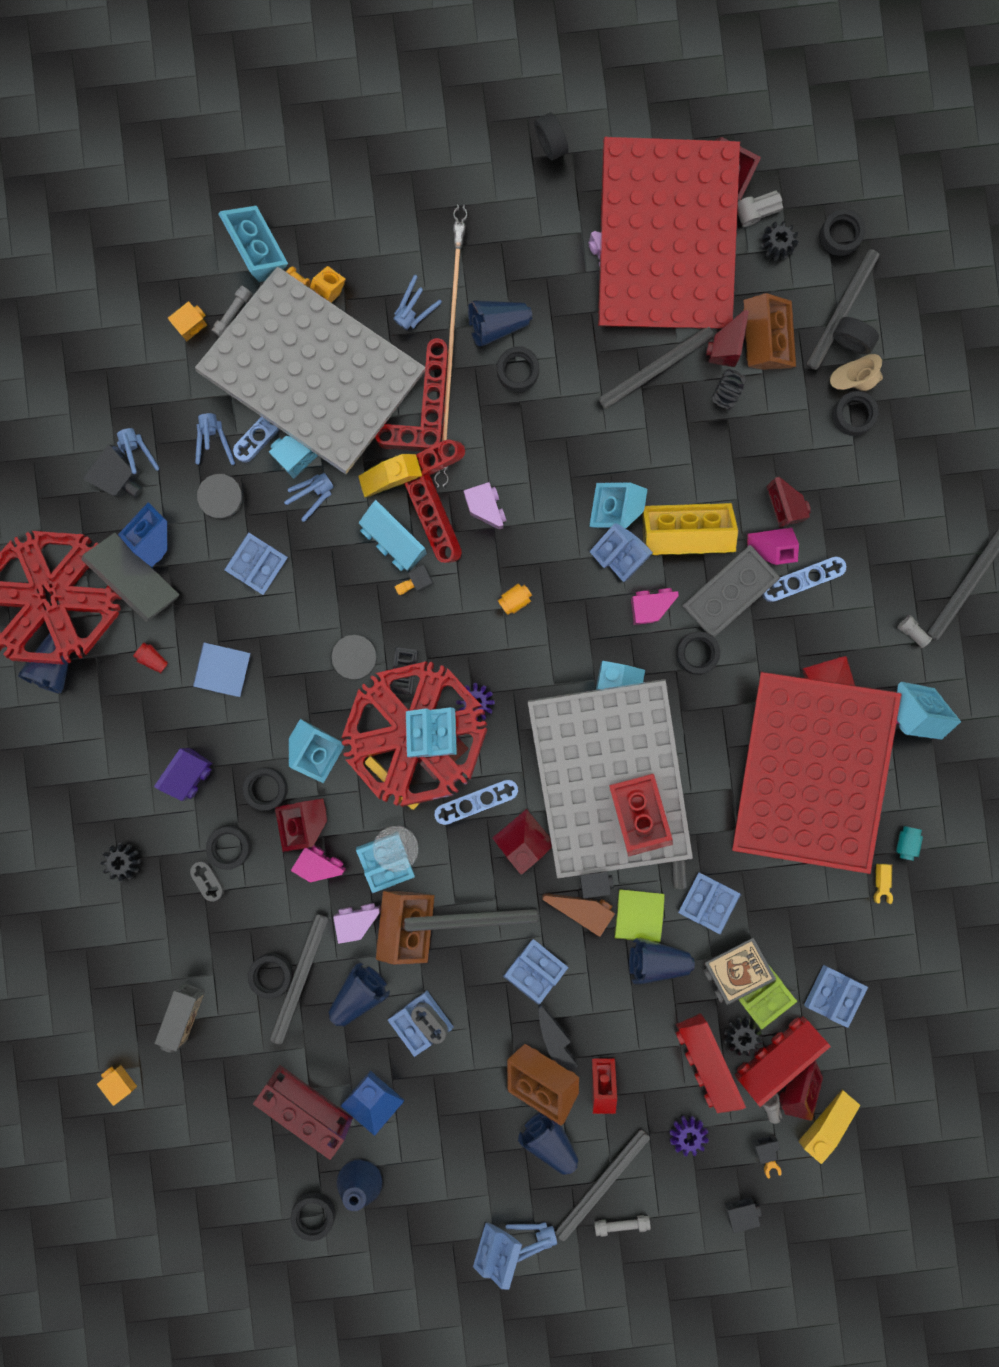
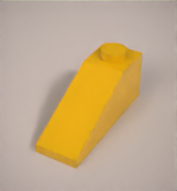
M401 454L381 462L358 477L364 497H369L419 478L422 474L416 454Z
M841 1090L798 1142L804 1150L822 1164L837 1147L858 1111L860 1104L845 1091Z

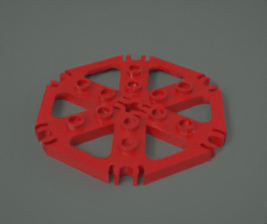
M32 531L35 539H33L31 534L27 532L26 542L21 543L18 537H15L14 541L17 546L14 547V543L10 540L0 552V572L11 559L17 558L20 560L29 582L0 581V606L23 607L3 632L0 633V651L2 648L7 647L3 655L11 661L64 664L62 661L63 656L70 663L69 656L72 652H76L78 657L82 658L80 650L82 647L83 652L87 655L119 615L118 611L121 610V607L118 604H113V601L116 599L121 600L122 598L108 585L105 589L74 587L89 568L81 560L82 555L93 548L88 547L92 542L88 536L85 537L83 534ZM47 544L70 545L72 547L70 552L51 573L42 553V548ZM44 588L47 590L48 593L52 595L50 600L52 606L46 599H44L46 598V592ZM68 611L100 613L102 620L87 638L82 639L78 637ZM45 621L56 646L55 651L49 654L25 651V644Z
M427 661L379 672L376 674L380 677L381 681L374 676L370 677L374 681L372 688L362 684V688L367 692L366 695L363 694L361 689L357 692L342 735V739L351 738V740L342 741V745H351L352 749L350 752L344 753V756L351 758L346 761L380 800L382 797L384 802L388 801L389 796L394 795L395 800L393 804L397 806L400 804L403 807L452 796L453 794L448 790L449 786L457 793L459 791L455 787L457 780H461L465 785L468 783L466 778L462 776L463 773L471 780L487 732V728L478 729V727L483 728L487 726V722H478L477 717L485 714L483 709H477L483 707L448 668L445 673V667L442 665L436 673L433 672L434 664L432 662L428 664ZM418 676L420 681L411 707L408 710L392 692L390 685L397 679ZM446 686H451L466 702V708L456 711L455 717L456 736L469 734L473 737L467 761L462 765H458L449 755L420 757L439 779L440 784L437 789L413 794L409 790V785L419 757H407L406 711L419 709L435 710L442 689ZM368 704H373L391 724V727L359 733L357 729L364 707ZM395 751L385 782H377L365 768V758Z

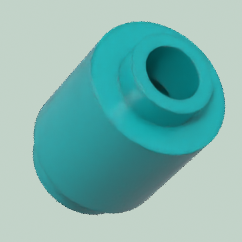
M903 826L896 852L900 853V858L913 861L914 856L919 857L923 836H921L922 830Z

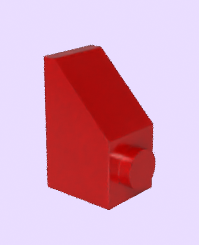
M592 1059L593 1114H616L615 1059Z

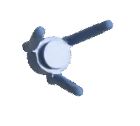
M417 275L413 276L399 308L394 313L395 317L393 320L406 330L410 326L414 329L418 322L442 303L441 300H438L418 317L414 318L416 313L411 309L422 293L423 288L420 287L407 306L405 304L415 285Z
M212 413L199 415L195 463L197 465L200 464L202 435H204L205 449L209 450V435L216 434L217 430L230 464L234 465L235 462L222 430V422L217 421L216 415Z
M132 428L123 429L117 433L118 447L124 454L126 451L133 474H136L137 471L132 450L137 448V444H139L156 471L159 470V466L143 443L140 434L136 435Z
M325 473L317 474L309 480L288 488V492H292L311 485L284 502L285 505L299 499L312 490L317 495L322 494L302 517L301 520L303 522L311 516L327 497L332 495L329 490L334 488Z
M546 1222L541 1224L506 1225V1229L540 1230V1232L536 1233L538 1242L522 1248L517 1262L557 1245L553 1226L547 1227Z

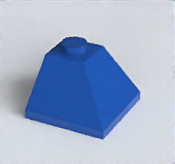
M148 502L118 536L133 553L153 567L155 563L163 558L167 551V520Z
M369 1071L341 1104V1107L375 1136L401 1106L404 1099L373 1072Z

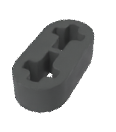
M206 861L195 863L190 869V874L203 897L208 901L220 899L224 894V886L213 867ZM198 866L207 869L204 874L208 880H205L203 875H197ZM207 882H209L212 887H218L219 890L216 892L217 896H215L214 894H208L210 886Z
M419 1003L413 1009L411 1018L426 1038L434 1044L443 1042L449 1030L437 1012L427 1003ZM425 1011L426 1016L420 1017L418 1015L420 1012ZM440 1029V1034L435 1035L433 1033L434 1030Z

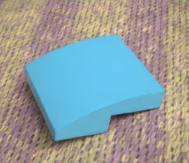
M454 708L406 711L407 757L457 754Z
M399 832L356 847V852L372 893L415 877Z

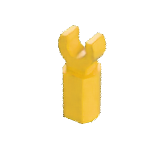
M876 864V887H878L874 894V901L876 903H880V897L884 894L887 897V903L892 904L893 896L889 892L890 888H892L891 864Z

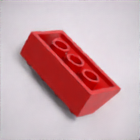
M697 1014L676 1024L679 1031L675 1032L680 1045L685 1044L688 1052L685 1053V1056L690 1066L695 1065L698 1071L694 1075L699 1086H704L707 1091L704 1097L709 1108L714 1107L717 1113L746 1108L711 1029L702 1014Z
M804 1016L795 1018L784 1033L776 1034L772 1038L770 1045L766 1048H760L749 1063L744 1062L737 1068L736 1078L759 1107L765 1104L831 1047Z

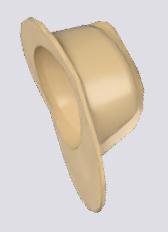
M869 354L840 366L830 377L832 387L842 390L856 388L859 391L872 389L883 379L880 371L882 359L879 355Z

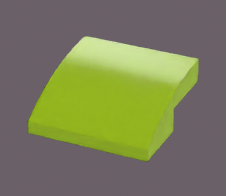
M619 890L615 938L627 940L643 938L660 943L664 894Z
M771 967L770 969L776 980L739 999L761 1030L797 1003V1000Z

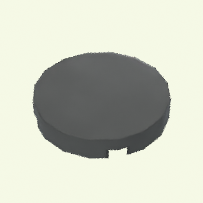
M214 474L207 477L201 482L197 491V501L200 508L208 516L215 519L233 516L242 504L243 496L240 485L232 477L225 474Z
M359 635L345 636L334 646L332 663L336 671L343 677L353 680L362 679L375 668L377 661L376 649L365 637Z

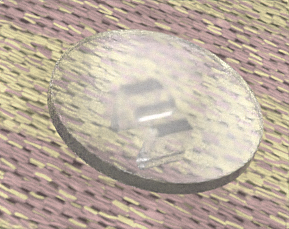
M391 826L382 830L376 837L373 845L374 857L378 864L384 869L393 872L409 868L417 859L419 852L418 841L415 835L410 830L401 826Z

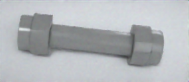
M241 286L234 294L236 298L221 321L217 320L213 325L212 331L219 337L227 329L243 303L247 304L250 300L252 292L247 288Z
M640 1215L634 1220L606 1223V1220H599L594 1222L596 1236L601 1237L608 1236L607 1232L639 1229V1232L651 1230L649 1215Z

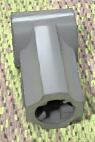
M777 190L757 198L747 197L737 203V214L742 227L751 226L760 221L761 218L780 212L783 209L782 198Z

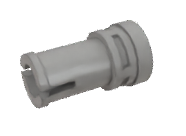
M911 615L907 616L897 627L905 635H909L921 648L927 646L932 640L918 626V622Z
M776 1093L762 1105L767 1112L768 1120L774 1124L779 1123L780 1119H782L780 1099Z

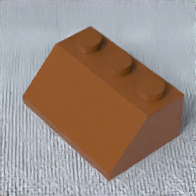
M767 293L744 300V310L749 311L745 331L748 367L760 370L796 367L792 301Z
M383 891L376 960L393 965L428 963L431 930L407 932L404 928V919L433 916L435 895L404 891Z
M524 1044L507 1059L508 1092L562 1126L579 1094V1077L574 1072L560 1066L556 1061L544 1056L538 1050Z

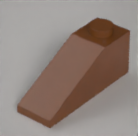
M544 893L542 896V900L599 937H601L615 915L614 911L611 910L613 906L603 899L597 901L592 898Z

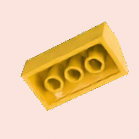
M732 503L645 506L642 513L643 542L653 552L652 555L736 552L738 527Z

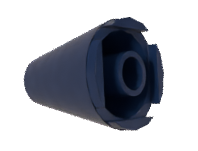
M471 301L468 305L469 326L473 325L475 331L471 333L477 346H485L528 326L530 320H532L531 308L527 307L525 303Z
M50 633L34 653L49 654L55 651L56 646ZM63 656L62 661L64 664L27 662L20 670L18 677L30 684L32 682L42 689L59 694L64 689L68 662Z
M636 938L633 941L636 943V946L630 949L629 971L630 974L635 976V979H631L634 984H645L687 976L694 970L695 961L689 952L643 938Z
M358 963L352 968L329 1009V1019L334 1025L346 1026L389 997L390 990L386 992L384 988L387 983L373 968L368 967L365 969L361 967L362 963Z
M540 1112L534 1115L524 1125L527 1128L524 1134L521 1131L519 1133L518 1141L521 1146L562 1175L573 1173L578 1166V1157L563 1127Z
M362 1159L348 1162L342 1167L337 1177V1190L344 1206L350 1211H358L372 1203L378 1197L382 1188L380 1170L373 1163L363 1161Z

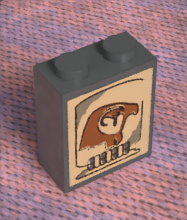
M754 938L705 963L706 969L703 970L709 983L713 981L717 988L714 991L720 1003L724 1002L726 1006L776 980Z
M183 983L174 990L155 1044L159 1045L160 1049L166 1052H177L187 1042L205 990Z

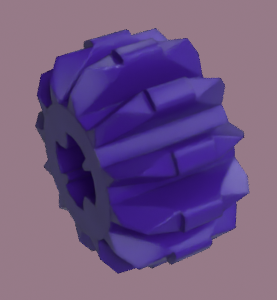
M477 683L473 684L474 691L471 692L469 686L466 685L465 688L476 699L481 698L482 703L480 704L483 708L478 709H483L491 714L492 710L486 707V705H494L495 702L493 700L486 701V698L493 695L492 692L483 695L486 686L483 685L480 692H478ZM457 700V701H456V704H457V705H463V704H464V706H465V707H463V708H460L458 711L464 710V709L466 708V702H465V700H464V701H461V700ZM485 714L481 715L483 720L486 719Z
M682 1116V1123L679 1124L677 1121H674L673 1124L676 1129H670V1135L673 1136L670 1142L672 1145H676V1152L683 1150V1155L687 1157L689 1151H691L693 1156H696V1149L700 1151L705 1150L701 1143H708L709 1140L705 1136L708 1130L707 1128H702L703 1122L701 1120L695 1122L694 1116H691L688 1122ZM687 1133L692 1134L690 1140H687Z

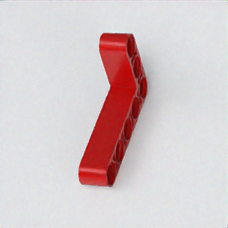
M433 339L427 346L421 427L384 424L375 436L377 443L382 448L424 451L441 442L448 362L447 345L442 339ZM440 347L444 351L441 355L436 356L432 354V350ZM438 369L442 374L438 378L430 376V372ZM432 391L440 393V397L436 400L429 399L428 395ZM430 413L438 415V419L435 422H428L426 418ZM384 432L392 434L388 441H382L380 435ZM405 434H412L414 436V440L410 443L403 442L402 438ZM429 435L437 438L436 442L432 445L424 442L425 438Z
M448 439L416 454L422 476L405 483L434 554L443 563L456 562L460 559L462 553L430 477L431 474L461 460L465 455V447L461 442ZM451 445L455 447V453L452 456L449 455ZM432 455H434L436 459L433 466H431L429 462L430 457ZM422 485L425 487L423 496L419 493V488ZM430 506H432L434 509V513L431 517L428 514V508ZM439 526L443 530L441 537L437 535V528ZM447 547H449L452 552L450 558H448L445 554V550Z

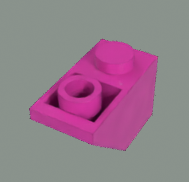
M793 528L748 534L747 547L751 545L765 561L774 565L798 562L799 543Z
M672 588L658 590L659 594H650L649 591L636 592V596L631 598L634 625L658 622L679 596L678 591L672 592Z
M314 845L313 847L304 848L291 871L308 882H314L342 875L346 868L342 867L344 864L342 861L335 857L329 859L323 855L324 851Z

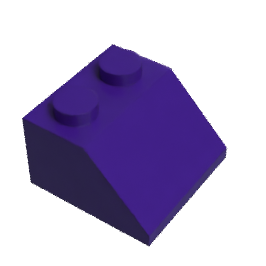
M180 748L154 787L180 801H185L188 798L192 799L199 789L196 786L200 780L204 781L210 774L211 769L209 767L212 762L191 748Z

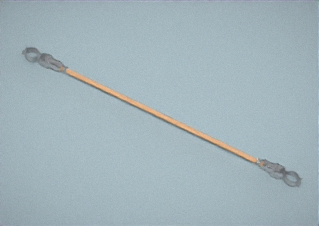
M458 204L457 208L454 210V214L457 210H459ZM465 205L463 210L466 212V217L462 219V222H458L454 215L456 222L453 225L456 251L442 441L447 440L459 258L463 236L466 231L463 221L467 218ZM449 466L439 470V472L435 475V479L436 476L440 474V471H444V474L447 476L445 471L448 470Z

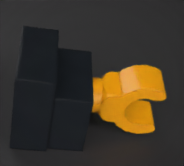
M421 565L415 568L416 570L408 574L410 580L395 586L398 595H402L414 587L420 592L434 585L426 566Z
M775 1135L753 1139V1146L761 1164L766 1163L764 1172L767 1178H770L769 1171L772 1168H775L778 1175L781 1176V1169L775 1162L777 1160L775 1151L780 1150L779 1142Z

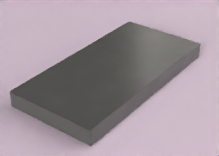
M113 533L82 555L81 560L146 622L179 597V594L145 561L133 553L116 533Z
M749 545L682 606L708 634L715 637L773 586L780 577L757 551Z

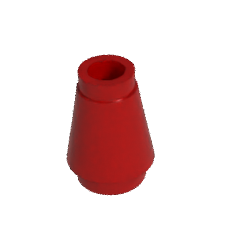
M145 642L133 655L137 659L136 662L158 671L160 674L168 665V662L151 644L147 645Z

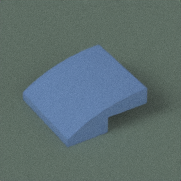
M617 523L613 524L590 550V553L603 568L610 566L623 582L628 580L653 553L638 537Z
M248 532L224 570L264 595L288 557Z
M203 643L193 687L240 697L250 653Z
M698 873L678 913L721 934L741 894Z
M532 939L503 977L539 1005L552 987L557 984L568 967Z
M823 965L804 1006L848 1028L868 987Z
M428 991L419 995L388 1019L414 1057L433 1044L411 1018L413 1009L419 1003L429 1004L446 1023L448 1030L451 1031L453 1029V1025ZM420 1012L418 1015L420 1017L426 1016V1012ZM434 1030L433 1033L435 1035L440 1034L441 1030Z
M485 1223L473 1267L483 1278H491L501 1289L509 1290L522 1244L502 1229L490 1223Z

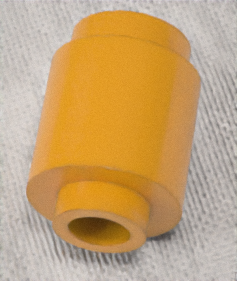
M517 584L502 594V598L498 600V603L507 615L510 613L514 614L531 602L529 597L532 594L525 584L522 587Z

